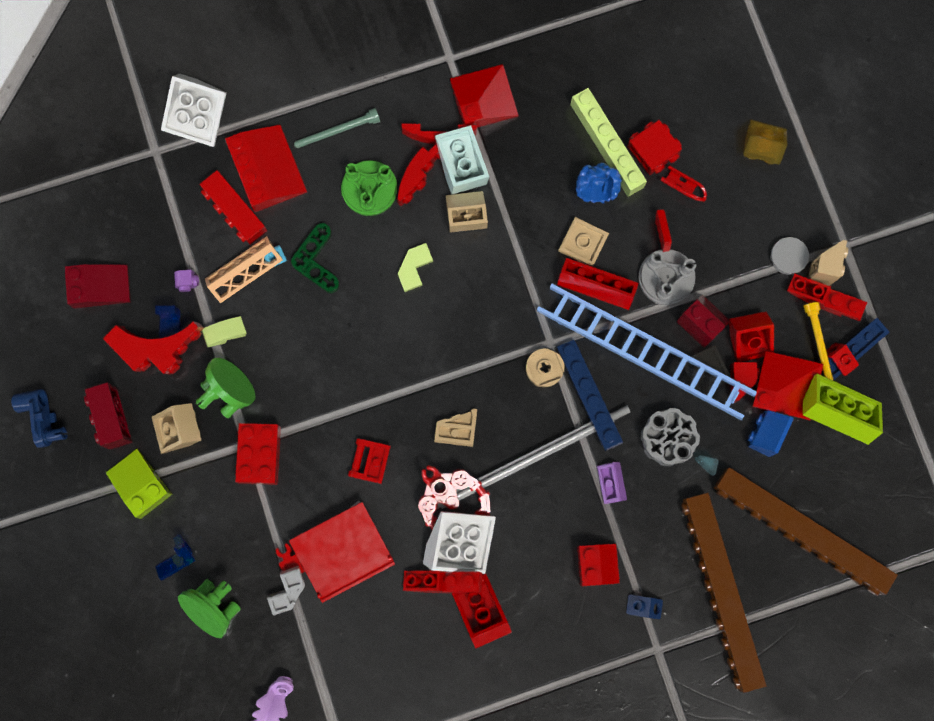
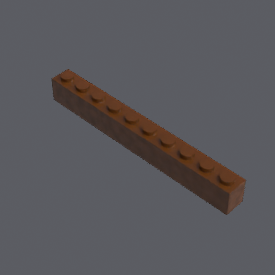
M731 468L724 470L714 486V489L717 490V495L724 499H731L734 501L733 505L741 510L745 508L750 511V516L759 521L761 519L767 522V527L774 531H781L784 533L783 537L791 542L797 541L801 544L800 548L809 553L811 551L818 555L817 558L826 564L828 562L833 564L837 572L841 574L847 573L851 576L853 582L869 587L867 590L876 596L886 595L898 574Z
M709 493L684 499V504H681L684 515L688 516V531L694 536L693 548L696 554L699 553L701 560L698 561L699 568L702 573H705V588L707 592L710 591L712 597L710 605L712 610L716 611L718 617L715 619L718 630L722 631L724 637L721 638L724 650H727L729 658H727L729 668L733 669L735 677H733L735 688L739 689L740 692L746 693L767 687Z

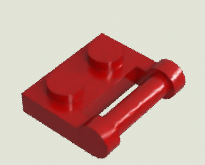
M357 439L353 465L348 473V477L382 484L391 446ZM369 447L370 450L364 474L359 473L364 448Z

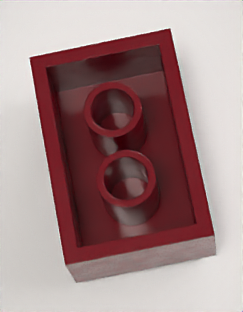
M108 382L85 389L84 401L86 406L90 407L91 414H89L91 424L95 425L96 433H94L97 444L111 450L133 443L118 389Z

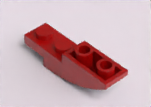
M437 143L429 151L422 147L407 167L398 192V204L400 206L404 203L408 204L413 199V194L417 190H422L426 185L427 178L424 172L428 173L433 168V163L437 159H441Z
M794 274L787 292L807 303L819 302L820 309L840 317L844 315L857 321L861 320L868 303L832 290L831 286Z
M404 571L403 591L453 594L481 593L482 572Z

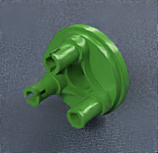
M371 160L347 165L348 168L346 167V174L341 185L342 196L347 206L354 212L365 216L378 215L389 209L394 203L398 191L395 175L389 169L390 167Z
M214 358L208 363L205 371L206 379L201 382V387L206 392L196 400L197 404L202 402L199 405L200 408L206 409L213 400L221 398L227 403L221 408V413L226 418H230L239 408L242 409L254 402V388L239 368L222 358Z
M205 579L196 590L188 589L183 591L178 596V601L187 616L198 627L213 637L222 638L227 632L228 625L230 624L229 621L241 609L235 602L231 601L221 612L218 608L221 603L220 601L232 588L229 584L225 587L227 583L225 581H222L215 588L210 580Z

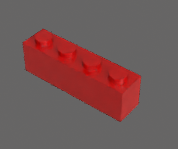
M218 170L200 183L203 189L201 191L202 195L207 200L211 199L215 203L213 208L219 215L223 213L226 216L225 222L230 228L235 227L237 229L236 235L242 242L247 241L251 245L267 232L263 223Z
M569 258L565 260L557 285L627 310L630 309L639 284Z

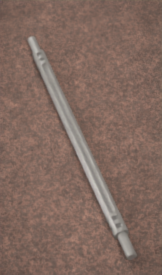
M626 405L610 413L613 422L630 413V409ZM590 421L477 478V480H480L482 487L485 488L596 431ZM470 487L456 490L458 500L476 492V490L471 491ZM438 504L437 509H443L446 506H444L443 504Z

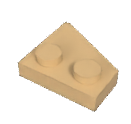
M477 409L462 415H455L450 419L437 421L434 442L473 447Z

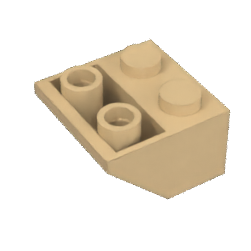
M483 191L446 195L450 232L487 228L488 220Z
M842 240L819 255L810 265L808 279L830 286L842 277L845 272L843 261L848 254L847 241Z

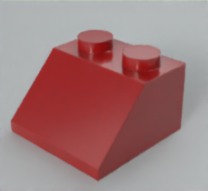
M767 312L729 319L730 338L737 362L765 357L766 351L774 353V323Z
M616 544L577 547L580 586L620 583Z

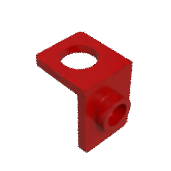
M834 343L826 349L828 358L833 359L844 376L848 375L859 365L846 344Z

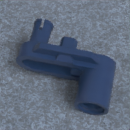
M43 389L14 394L12 396L11 403L15 412H30L31 431L36 447H47L51 445L52 441L67 439L68 435H62L67 433L64 427L54 430L51 428V423L57 421L56 414L50 413L48 397Z

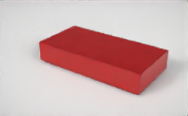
M657 210L655 222L662 251L668 252L671 248L672 240L665 211Z

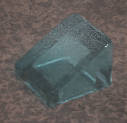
M701 455L696 457L695 461L710 475L716 474L717 459Z

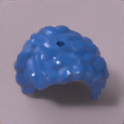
M605 163L597 164V166H584L576 182L577 196L585 202L591 201L592 203H604L605 201L614 200L620 192V183L622 182L618 170Z

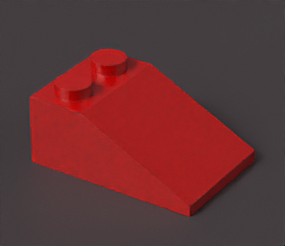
M486 574L482 575L481 593H452L475 649L512 633Z

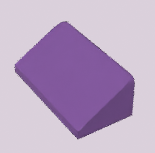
M613 462L597 466L604 504L627 500L620 463Z

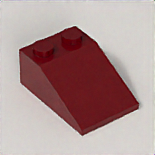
M84 264L65 266L67 304L72 308L131 302L128 265Z

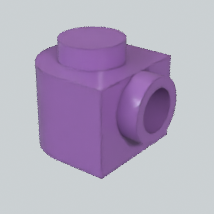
M180 270L174 272L175 288L179 289L180 292H189L191 288L199 286V277L194 271Z

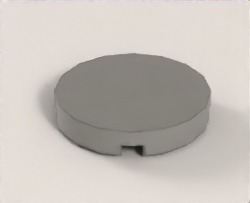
M787 237L782 238L773 246L770 258L777 271L782 274L793 275L806 267L809 260V252L802 241L797 238Z

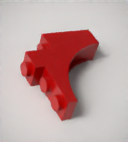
M192 322L188 327L172 336L160 339H146L131 333L124 326L116 325L103 339L133 371H145L151 366L150 362H152L163 374H174L178 371L180 363L183 361L178 355L186 352L189 343L201 336V331L204 327L200 323Z

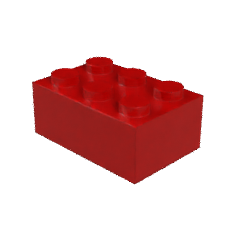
M239 423L235 482L239 484L278 485L281 427L279 425Z

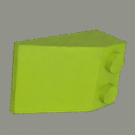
M138 449L106 472L120 497L136 518H143L172 495Z

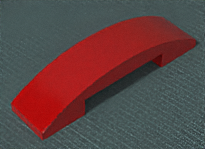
M402 123V133L423 143L436 144L435 135L446 133L441 131H421V124ZM458 125V129L463 128V127H467V126H470V125ZM471 125L473 133L476 135L477 125Z

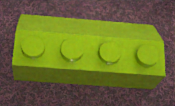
M814 375L803 399L804 416L866 444H870L883 433L882 403L822 375Z

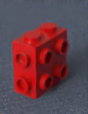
M660 120L647 124L644 127V131L640 134L638 132L633 134L629 138L630 141L627 146L649 176L654 172L656 174L661 172L665 168L664 165L668 162H675L680 157L679 154L682 150L680 141L677 138H673L668 126L665 123L662 124Z

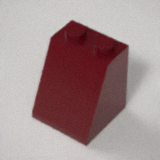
M702 295L677 320V323L705 348L726 327L729 319Z

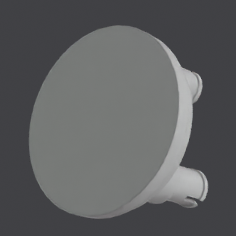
M661 249L651 253L645 258L639 269L638 280L642 292L651 301L660 305H674L683 301L691 293L695 284V261L671 249L668 252H663Z

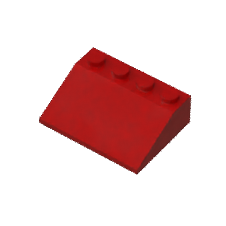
M281 125L245 131L225 138L254 212L307 193Z

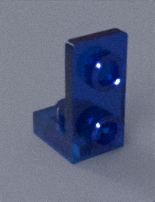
M155 306V314L160 316L159 339L178 333L180 330V310L176 306Z
M181 535L173 538L176 545L174 547L176 554L155 567L161 581L196 561L192 549Z

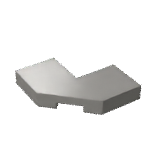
M299 566L281 571L280 577L285 590L267 595L273 615L292 610L297 598L303 591L305 582Z

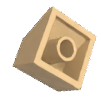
M192 403L174 405L152 416L161 454L191 446L201 441L200 430L198 429Z

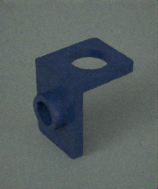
M629 595L626 613L640 617L661 619L663 600ZM657 604V612L654 614V605Z

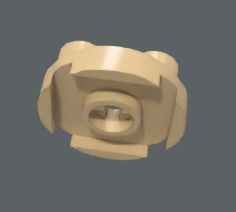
M550 349L536 350L527 360L526 374L529 380L538 387H551L558 383L563 376V359L558 353ZM542 363L550 366L548 373L540 370Z

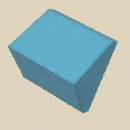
M280 245L274 247L283 259L277 265L287 261ZM270 252L264 258L266 262H271L276 257Z

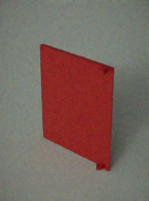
M363 502L289 540L317 592V597L322 603L395 565Z

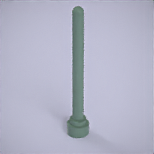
M376 108L368 110L369 112L365 116L294 142V146L300 148L368 122L369 124L379 123L380 119Z

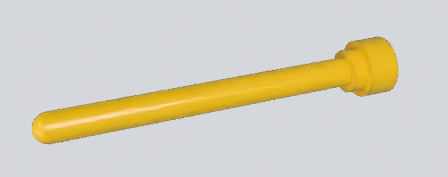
M819 302L804 305V310L811 319L821 364H824L823 374L824 377L833 381L818 318L819 310H821Z

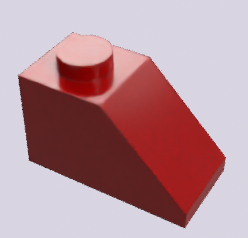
M734 362L730 365V378L752 388L760 378V368H757V362ZM739 389V394L734 403L739 401L746 393Z

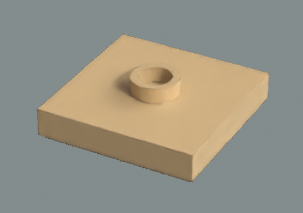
M575 217L560 246L559 252L593 267L609 233Z

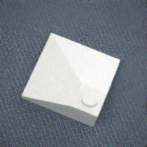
M183 74L172 76L161 130L214 147L227 92Z
M441 511L426 544L423 564L434 571L482 572V574H485L496 517Z

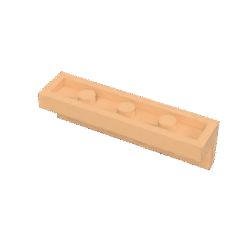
M266 236L205 278L208 289L222 303L283 261V259ZM270 252L276 257L271 262L264 261L265 255ZM252 264L259 265V269L255 273L248 272L249 266ZM236 275L244 276L242 282L232 283L233 277ZM220 286H228L227 292L221 296L216 291Z

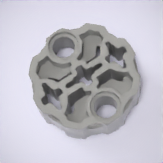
M669 408L668 410L657 411L648 418L647 423L641 430L640 439L643 442L644 452L649 459H653L663 466H671L683 463L693 456L696 446L699 445L700 435L696 429V422L691 416L682 413L680 409ZM655 417H659L662 420L661 427L654 424L653 420ZM674 419H676V427L672 430L671 427L674 425ZM687 422V428L683 429L681 426ZM677 432L672 440L663 443L668 435ZM660 435L662 436L660 440L650 439L651 437L657 438ZM656 445H657V446H658L657 452H656V451H655V452H652V451H651V449L653 448L652 446H656ZM669 445V447L665 450L664 456V447ZM678 448L685 449V458L678 455Z

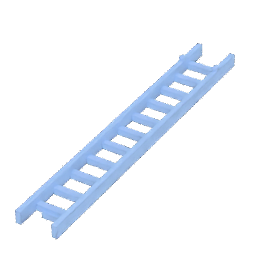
M551 284L550 289L562 295L563 298L554 314L540 306L537 308V312L740 420L743 419V414L729 408V406L736 400L739 389L753 397L756 395V391L560 287ZM568 299L580 305L571 322L559 317ZM584 308L597 314L588 331L575 326ZM601 317L614 323L605 340L592 335ZM618 325L631 332L622 350L609 344ZM635 335L648 341L638 359L626 353ZM652 343L665 350L655 368L643 362ZM669 352L682 359L673 377L660 371ZM686 362L700 368L690 386L677 380ZM704 371L717 377L708 395L694 389ZM721 380L734 386L725 405L712 398Z

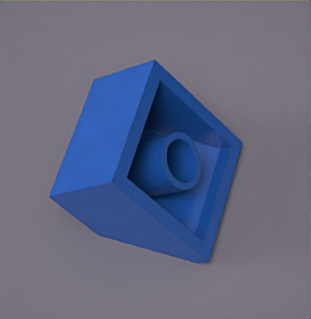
M769 410L763 414L760 413L756 420L758 426L755 431L752 430L748 437V441H750L748 447L768 457L778 454L794 418Z

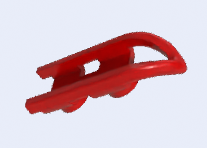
M669 165L668 169L671 172L667 178L662 177L660 181L689 198L705 202L707 192L704 186ZM680 177L687 179L686 183L679 180ZM697 186L701 188L703 198L692 194Z

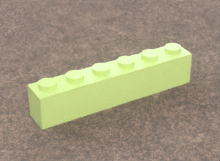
M589 88L573 96L570 105L608 166L618 170L622 179L620 184L626 195L629 197L643 189L647 182Z

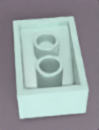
M471 125L435 135L451 195L487 184L489 174Z

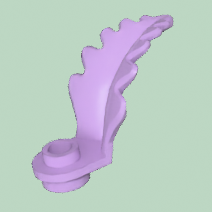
M285 676L278 677L269 686L267 694L256 702L257 707L260 709L252 714L254 718H257L253 721H280L279 718L287 717L288 712L285 698L294 688L293 681Z

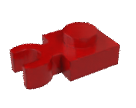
M285 544L287 551L284 554L279 548L276 549V554L284 560L279 563L282 571L299 566L301 574L305 572L297 555H291L292 548L290 544Z

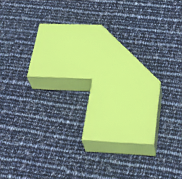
M426 243L409 249L400 267L398 277L404 292L422 286L416 268L433 262Z

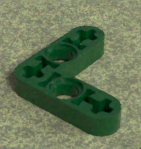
M320 223L313 229L294 254L291 263L297 272L328 293H334L339 289L337 277L313 261L329 241L332 233L327 224ZM324 229H326L327 235H322L319 238L321 244H319V242L316 240L320 236L319 230L323 231ZM309 243L317 245V249L314 252L306 250ZM304 251V253L307 255L303 259L304 265L297 266L296 260H302V258L304 257L302 252ZM312 269H319L321 271L320 276L317 278L311 277L310 272ZM325 274H327L325 279L330 282L334 280V287L330 286L327 288V283L322 280Z

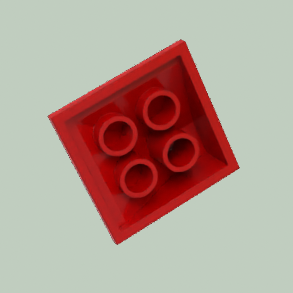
M503 65L450 78L463 125H477V127L518 117Z
M766 351L753 407L810 420V418L803 415V399L814 375H821L824 364Z

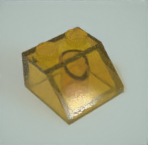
M751 120L743 155L749 159H760L768 164L780 165L787 147V129Z

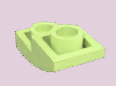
M241 316L205 327L202 333L207 347L225 344L230 339L244 337L246 330Z

